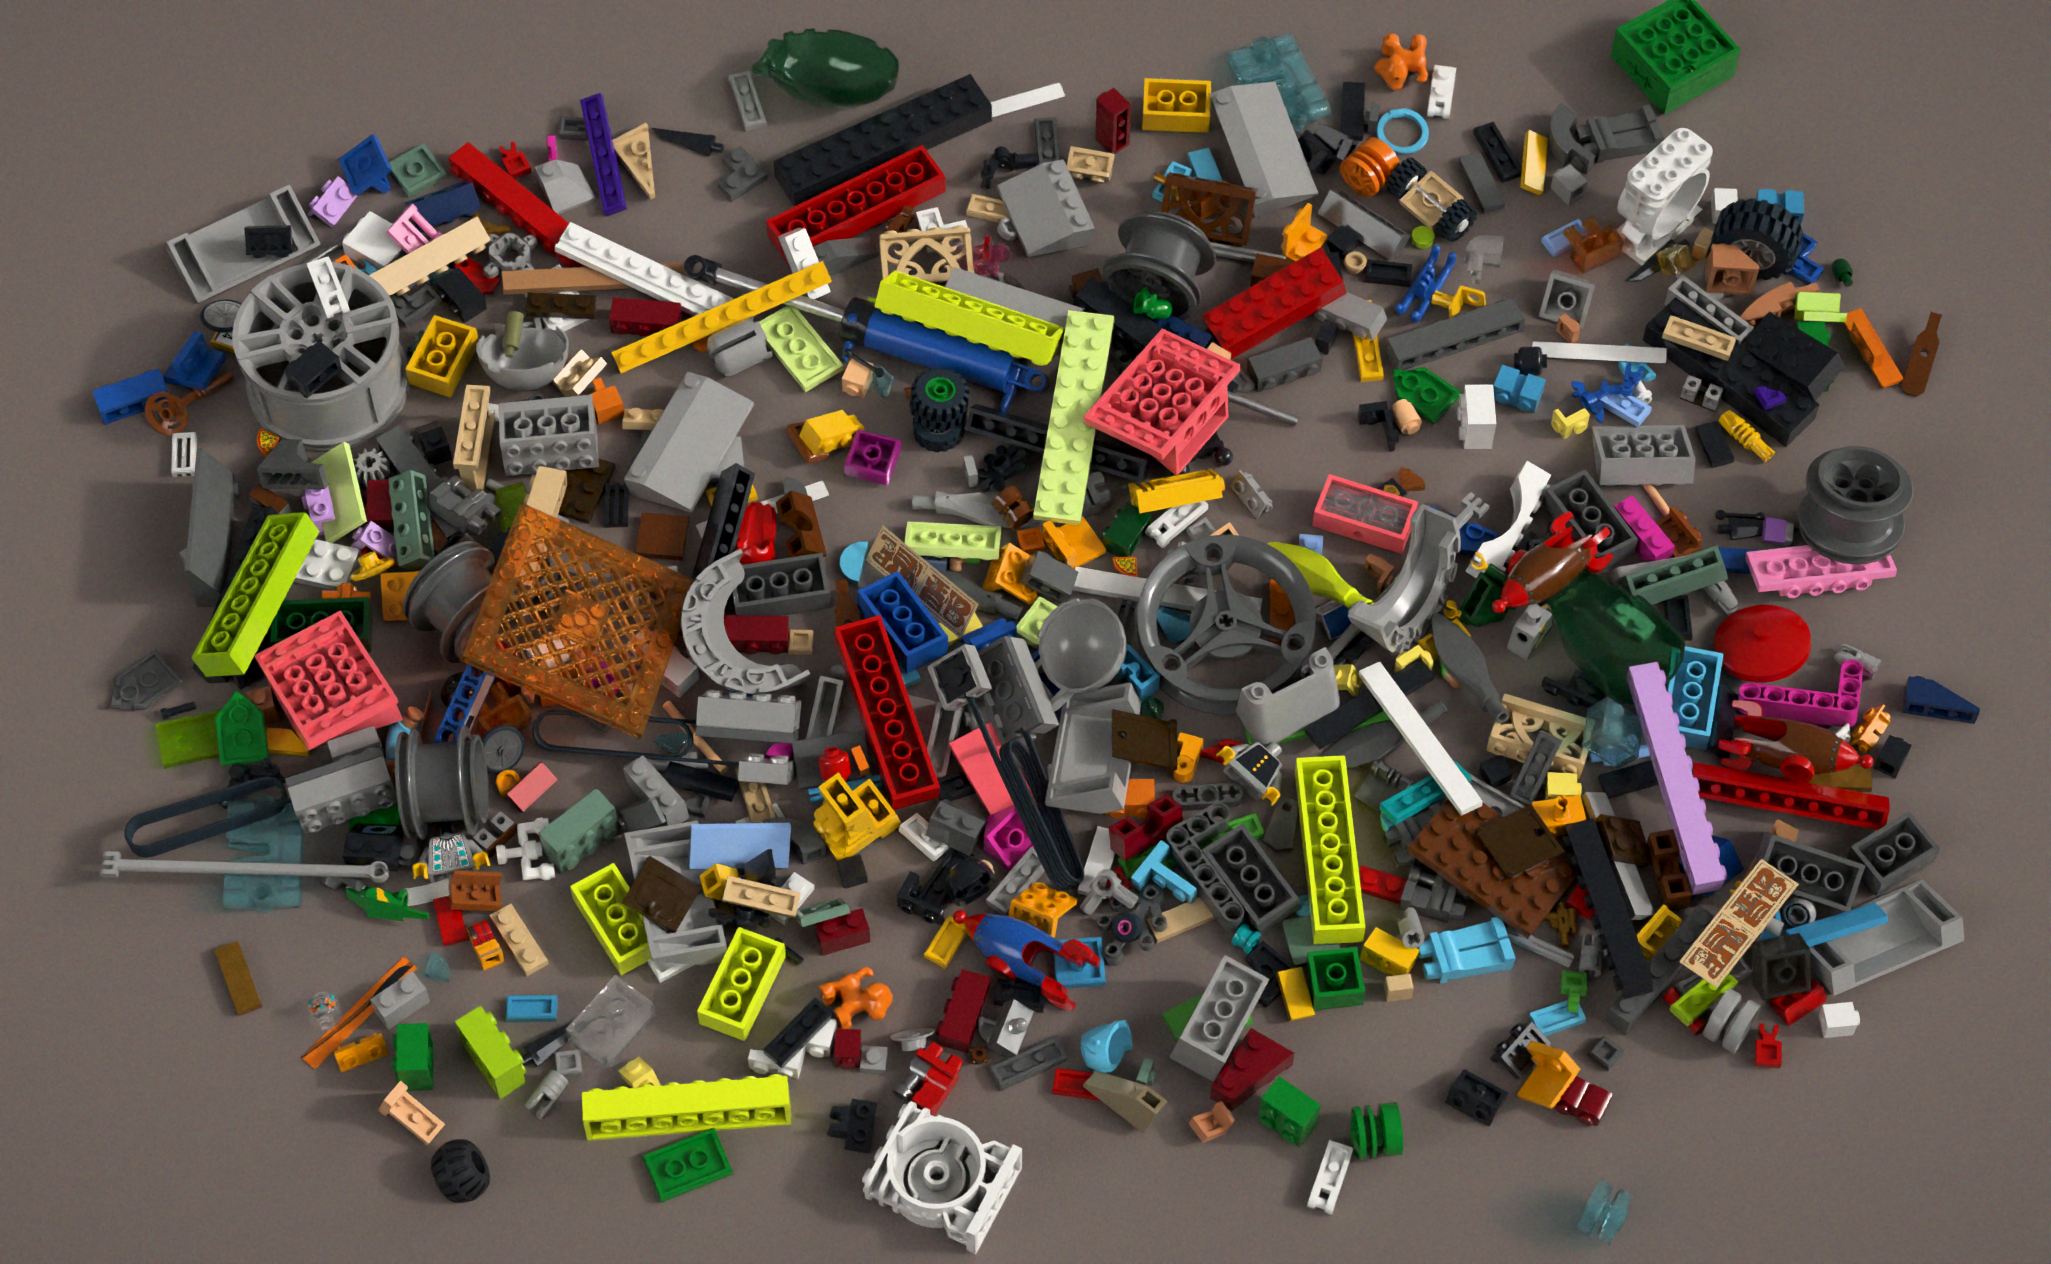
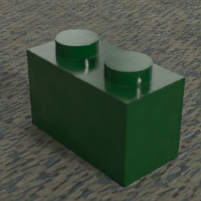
M1128 502L1123 509H1118L1113 519L1114 522L1111 526H1107L1102 533L1101 538L1103 539L1106 551L1118 557H1131L1146 535L1145 531L1151 524L1152 515L1148 512L1139 513L1138 507Z

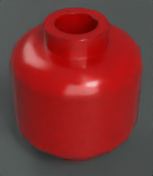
M838 747L825 749L824 753L818 758L821 779L824 781L839 773L846 782L852 773L848 753L844 750H839Z

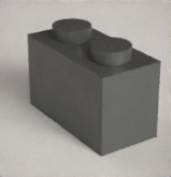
M1037 551L1027 559L1020 583L1062 603L1071 596L1078 571L1066 563H1061L1051 558L1045 552Z

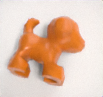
M1391 33L1383 37L1381 51L1384 56H1390V58L1379 59L1374 69L1392 90L1398 91L1403 87L1408 71L1419 73L1416 79L1419 83L1427 80L1428 73L1426 71V57L1424 54L1427 45L1426 37L1419 34L1414 35L1411 39L1409 50L1404 49L1400 45L1398 35Z
M869 967L860 968L854 974H846L837 981L819 985L820 995L827 1007L834 1004L836 997L842 998L843 1004L833 1010L836 1014L834 1018L837 1020L839 1029H849L852 1026L851 1018L853 1015L862 1011H866L873 1020H882L892 1003L893 994L886 984L874 982L870 983L865 990L862 989L860 980L864 977H873L874 975L873 970Z

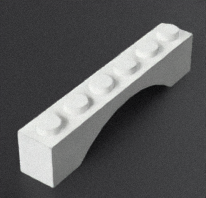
M1526 461L1510 488L1514 512L1509 530L1492 541L1482 543L1476 551L1483 554L1487 564L1492 563L1503 572L1506 570L1503 567L1504 563H1509L1515 553L1512 550L1513 546L1517 547L1524 536L1521 533L1522 529L1526 530L1533 519L1530 517L1531 512L1535 514L1541 504V501L1538 500L1539 497H1544L1546 489L1550 487L1547 482L1551 474L1529 461ZM1474 554L1472 561L1479 563L1481 559ZM1470 562L1465 572L1477 578L1478 574L1485 570L1474 569Z

